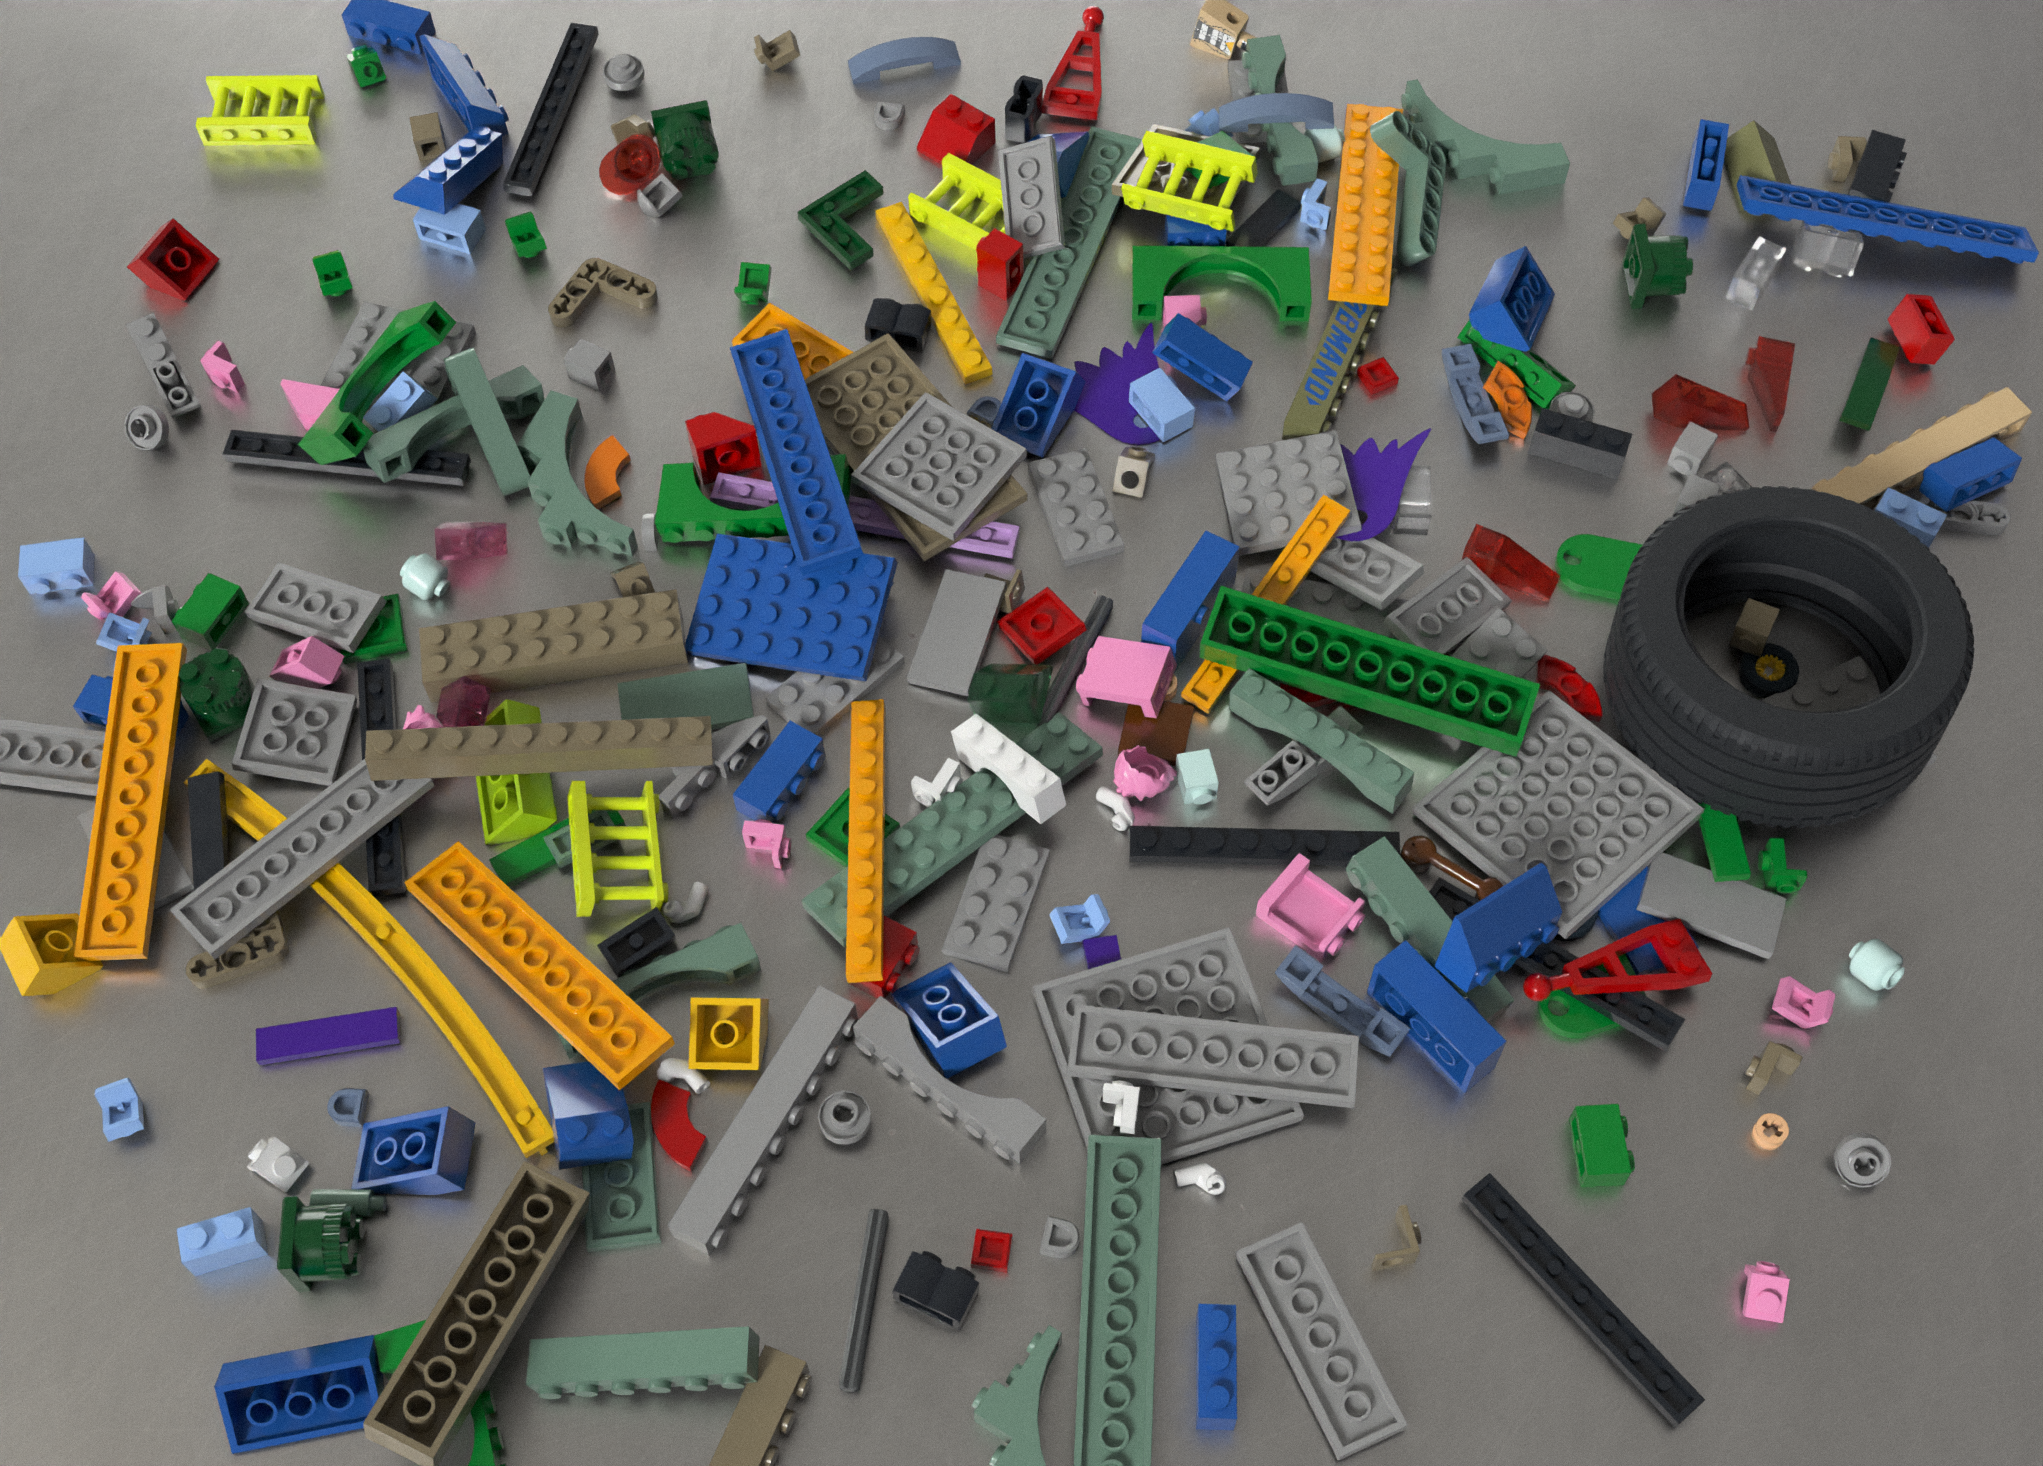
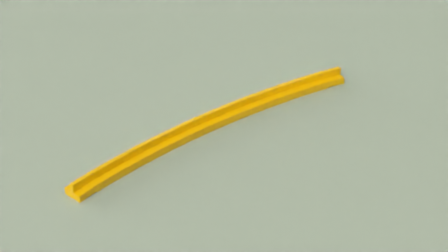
M208 759L189 776L194 777L217 771L223 773L225 778L227 818L257 841L287 819L264 799ZM186 779L183 783L188 788V779ZM339 863L335 864L309 886L334 908L371 946L434 1020L493 1103L524 1156L528 1158L538 1151L541 1156L548 1152L546 1146L554 1142L550 1124L488 1030L432 959L372 894Z

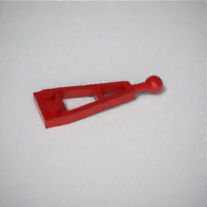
M1089 6L1084 10L1082 20L1085 24L1084 31L1078 30L1049 80L1043 98L1042 113L1097 120L1102 99L1100 37L1099 33H1096L1095 30L1104 20L1103 11L1099 7ZM1082 45L1092 46V57L1077 56ZM1069 69L1090 71L1093 74V91L1059 86Z
M1681 919L1648 926L1564 965L1560 975L1547 977L1541 973H1533L1525 979L1523 990L1525 995L1533 1001H1543L1549 997L1551 991L1570 987L1574 995L1673 990L1709 982L1713 973ZM1651 942L1668 973L1628 976L1618 957ZM1603 964L1610 977L1583 978L1581 973Z

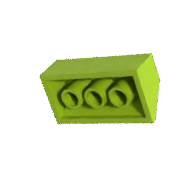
M506 699L476 726L542 723L540 708ZM550 773L476 776L485 845L492 846L531 838L546 830L557 821V809L554 803Z

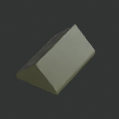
M1753 120L1727 138L1724 166L1740 211H1744L1736 186L1740 175L1791 184L1775 138Z

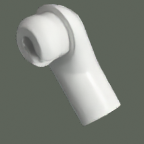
M1105 786L1100 787L1096 794V800L1113 808L1116 814L1111 819L1113 827L1119 831H1125L1133 825L1135 819L1128 798Z
M694 882L687 900L680 903L677 900L667 902L663 910L664 915L673 923H682L698 916L709 887L703 883Z
M668 1058L661 1062V1067L657 1070V1077L660 1080L671 1083L675 1077L682 1078L696 1094H701L710 1085V1081L699 1069H688V1060Z
M1199 1163L1173 1170L1177 1187L1195 1183L1213 1195L1223 1193L1226 1188L1225 1176L1207 1163Z

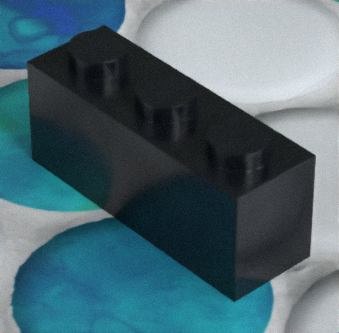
M1872 130L1847 195L1890 203L1893 192L1888 191V189H1894L1900 172L1895 171V169L1901 170L1907 153L1902 151L1906 139Z
M1542 408L1528 453L1618 479L1633 434Z

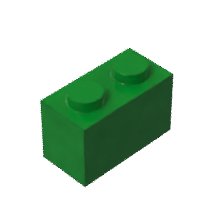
M208 573L203 581L196 585L193 594L184 606L177 610L172 623L182 639L212 651L217 648L249 605V601L241 586Z
M1619 1104L1575 1106L1569 1117V1124L1580 1186L1624 1185L1631 1173L1634 1172L1635 1161L1633 1152L1627 1150L1625 1138L1628 1136V1123L1626 1117L1620 1114Z

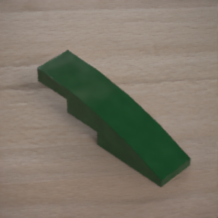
M1870 338L1839 421L1870 431L1900 349L1899 346Z

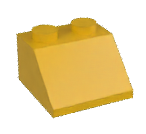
M78 913L13 917L0 938V950L22 996L56 994L101 970L103 967L101 960L78 961L74 957L79 923Z
M691 998L688 1069L760 1070L768 1036L769 999Z

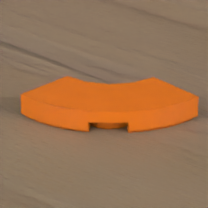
M1498 361L1483 389L1490 393L1498 404V410L1507 431L1524 440L1532 422V405L1528 401L1523 389L1525 386L1519 377L1505 364Z
M613 435L595 449L585 470L584 482L590 503L598 510L622 496L617 484L618 475L622 468L631 461L629 453Z

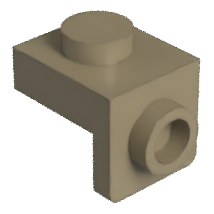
M791 30L768 43L759 34L754 37L756 44L754 53L761 64L766 63L772 71L801 56L796 36Z
M636 114L611 125L618 148L622 152L635 146L640 147L646 152L656 148L653 139L656 137L653 126L649 121L643 120Z
M1837 137L1833 150L1828 157V169L1832 170L1833 182L1846 181L1853 161L1857 162L1861 159L1867 144L1865 137Z
M1649 197L1642 198L1635 211L1619 213L1613 224L1620 229L1621 235L1628 240L1635 224H1645L1648 236H1653L1665 218L1666 212Z
M1769 1041L1760 1057L1754 1055L1746 1069L1745 1074L1750 1076L1746 1089L1759 1095L1768 1083L1774 1068L1793 1075L1803 1057L1785 1044H1776Z

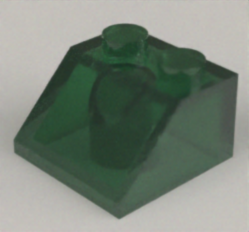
M991 663L974 673L967 701L974 714H978L987 722L1040 723L1053 667L1052 665Z

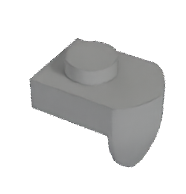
M662 173L643 191L640 189L637 191V199L644 214L651 217H661L683 197L680 191Z
M167 585L148 589L131 602L133 607L154 609V617L164 634L177 632L172 620L179 609L177 600L173 599L170 588Z

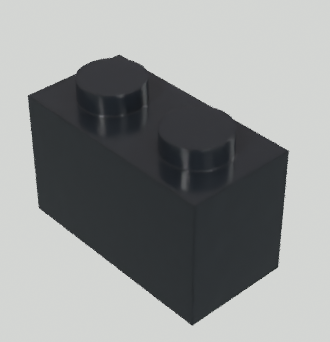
M655 907L597 946L618 978L624 972L634 968L674 942L676 936L658 908Z

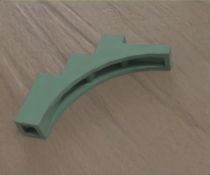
M1418 79L1407 81L1405 93L1401 96L1403 110L1408 112L1409 120L1442 149L1446 159H1448L1449 167L1451 169L1454 168L1458 179L1489 174L1490 181L1496 185L1499 195L1565 183L1570 161L1561 142L1520 144L1497 140L1476 133L1455 122L1438 109L1426 95Z
M550 390L517 444L525 465L535 469L527 483L532 499L539 505L545 506L538 519L543 538L552 544H563L572 547L576 538H579L584 543H594L606 547L613 553H624L633 556L638 548L634 529L612 520L596 509L580 492L571 476L570 453L574 435L583 418L577 398Z
M1051 1325L1047 1327L1043 1334L1037 1332L1027 1348V1352L1030 1355L1023 1365L1017 1363L1007 1377L1006 1383L1009 1387L1007 1388L994 1380L989 1389L983 1387L972 1404V1407L975 1408L974 1421L1008 1443L1006 1447L1001 1444L997 1448L989 1462L991 1466H1046L1041 1451L1038 1428L1040 1396L1048 1369L1062 1344V1333Z

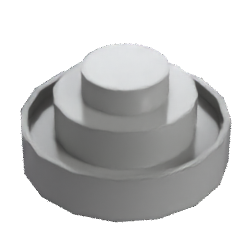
M629 54L617 55L609 59L603 66L604 80L614 90L628 91L639 86L644 80L643 64L635 56Z
M1564 392L1557 395L1551 401L1549 408L1551 411L1590 422L1593 421L1595 414L1594 405L1589 398L1575 392Z
M153 405L136 406L126 416L124 424L125 433L128 440L136 448L141 450L157 449L167 440L169 434L168 420L158 407Z
M843 1090L835 1092L828 1096L819 1108L818 1120L820 1129L828 1140L836 1144L848 1145L855 1143L863 1138L870 1129L872 1117L869 1104L863 1096L853 1091Z
M1853 1133L1843 1138L1836 1146L1834 1165L1841 1178L1848 1184L1860 1188L1872 1187L1881 1183L1889 1174L1891 1155L1884 1142L1875 1135Z

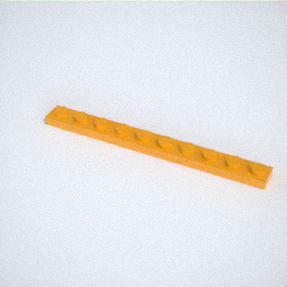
M884 699L854 701L851 703L846 978L848 983L883 980L886 722Z

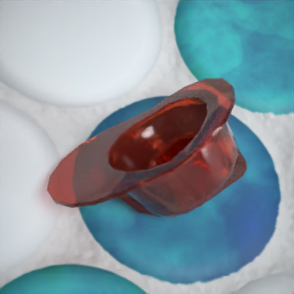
M643 134L631 135L608 152L601 161L599 178L603 186L609 192L617 195H627L637 190L651 179L659 169L661 157L657 144L650 137Z

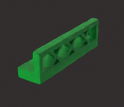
M1470 319L1457 337L1464 344H1471L1474 352L1493 368L1498 361L1510 368L1524 384L1525 387L1523 389L1526 395L1544 409L1549 410L1551 401L1561 392H1572L1576 387L1572 381L1534 350L1530 349L1524 352L1483 339L1480 332L1472 327Z

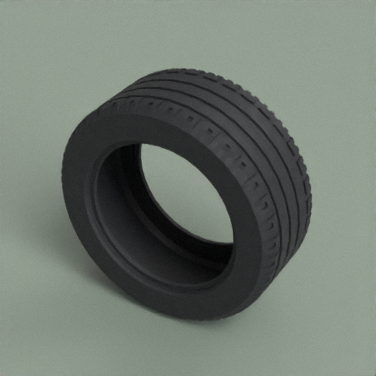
M1750 487L1749 489H1735L1734 492L1725 491L1721 495L1714 494L1707 499H1701L1695 504L1686 506L1683 510L1676 512L1673 517L1665 520L1647 538L1634 557L1623 585L1604 653L1603 674L1608 705L1612 708L1611 714L1613 719L1616 720L1618 730L1623 731L1622 736L1629 743L1631 750L1639 754L1638 759L1646 763L1660 777L1678 788L1689 798H1693L1696 803L1702 804L1704 802L1711 806L1710 809L1721 811L1728 816L1734 814L1740 821L1751 820L1753 824L1759 825L1761 822L1766 823L1770 827L1780 825L1782 828H1790L1792 825L1797 828H1806L1807 826L1819 827L1821 824L1829 826L1836 822H1847L1850 817L1856 819L1864 814L1873 812L1876 807L1881 808L1908 788L1923 771L1939 744L1967 689L1973 669V625L1970 622L1971 616L1967 610L1966 601L1961 597L1962 592L1955 585L1954 578L1947 573L1948 569L1940 563L1939 558L1932 554L1925 544L1920 543L1916 536L1910 534L1904 527L1897 525L1892 519H1888L1883 514L1875 512L1867 506L1826 492H1817L1799 487ZM1748 598L1758 602L1791 606L1811 613L1837 628L1858 647L1875 674L1880 695L1855 707L1822 712L1792 710L1760 701L1736 689L1721 678L1705 662L1694 646L1686 623L1705 611L1722 605L1747 602Z

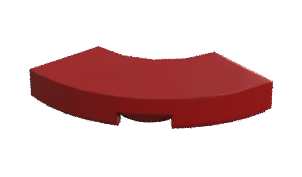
M1545 655L1536 664V683L1540 684L1539 688L1551 691L1587 720L1600 722L1602 719L1601 702L1591 682L1588 683L1576 672V668L1569 663Z
M658 1079L651 1101V1120L654 1132L665 1153L676 1164L692 1172L708 1140L705 1135L694 1128L689 1120L688 1108L692 1098L691 1093Z

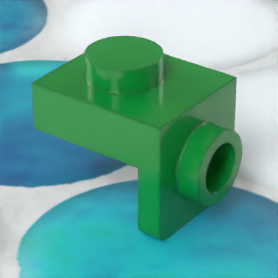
M361 45L351 50L352 53L346 55L360 87L386 79L378 54L373 47L368 48L367 45Z
M526 212L505 220L512 245L519 258L523 256L526 258L534 257L540 254L541 250L547 249L532 212Z
M340 250L312 258L323 296H340L349 289H352L350 276Z
M741 262L738 287L734 288V293L738 299H741L742 303L758 305L759 301L768 302L772 270L769 264Z
M1770 838L1764 849L1759 851L1758 869L1763 871L1765 890H1777L1779 893L1788 894L1799 891L1808 878L1807 870L1787 869L1783 838Z

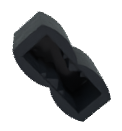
M1022 75L1016 81L1013 96L1005 105V138L1007 140L1026 143L1032 137L1034 123L1042 115V79Z
M876 298L873 300L864 326L865 340L873 342L889 333L902 349L915 352L923 351L931 327V310L920 304L902 305L891 298Z
M912 1251L892 1290L893 1299L915 1311L930 1316L944 1325L960 1330L979 1292V1282L975 1280L976 1276L963 1267L957 1266L955 1270L945 1267L941 1264L942 1259L931 1252L923 1251L920 1254Z

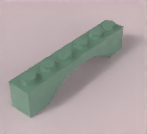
M1280 35L1247 39L1246 51L1242 52L1243 68L1249 71L1248 85L1250 90L1254 89V95L1275 93L1278 83L1284 76L1286 53ZM1290 122L1260 124L1262 132H1267L1268 153H1273V170L1275 175L1279 174L1282 186L1315 181L1319 161L1312 139L1298 131Z
M524 365L489 380V384L505 419H521L538 411L545 400L542 384ZM459 395L371 436L363 447L367 464L384 483L411 471L425 451L441 438L456 430L472 425Z
M1250 668L1231 689L1230 710L1256 727L1281 733L1308 747L1342 772L1365 797L1393 814L1412 790L1414 778L1412 770Z
M742 923L734 926H724L706 939L691 941L683 949L673 954L658 956L651 964L640 969H630L612 982L637 1003L658 990L676 984L717 982L731 985L761 971L758 955ZM558 1033L569 1059L581 1054Z

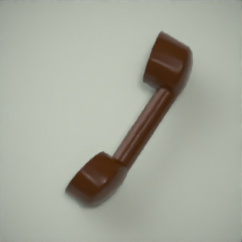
M1422 835L1408 838L1402 847L1401 858L1413 873H1420L1434 866L1475 890V898L1480 901L1504 886L1494 877L1483 880L1437 853L1435 843L1428 837Z

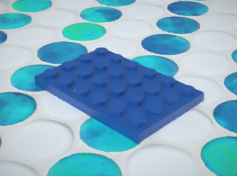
M717 534L685 642L687 655L866 682L898 562L894 557L863 553L864 555L802 576L791 543Z

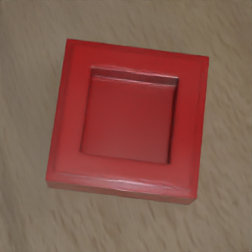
M1384 357L1357 368L1358 377L1371 395L1398 384L1399 377Z
M976 1229L971 1268L1007 1273L1013 1234Z

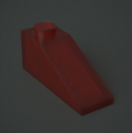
M1759 336L1755 347H1749L1746 354L1745 365H1749L1747 378L1770 431L1777 432L1785 414L1795 343Z
M1675 374L1651 393L1654 418L1675 427L1686 428L1691 421L1705 429L1746 431L1750 428L1746 403Z
M1478 524L1475 525L1465 546L1462 560L1468 557L1495 583L1549 603L1560 575L1507 535Z

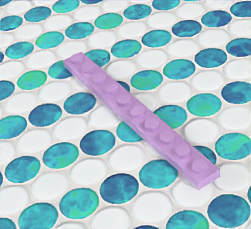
M719 472L710 495L711 502L719 506L746 511L762 509L778 503L772 482ZM854 496L849 497L848 510L855 530L905 539L874 500ZM992 521L950 547L1013 559L1020 534V526Z

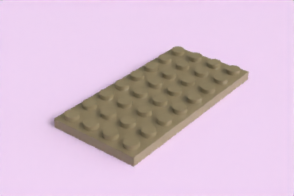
M889 333L805 379L825 442L836 455L846 454L851 473L861 465L925 392L950 405ZM1010 475L960 535L952 541L866 491L924 561L1028 501V493Z

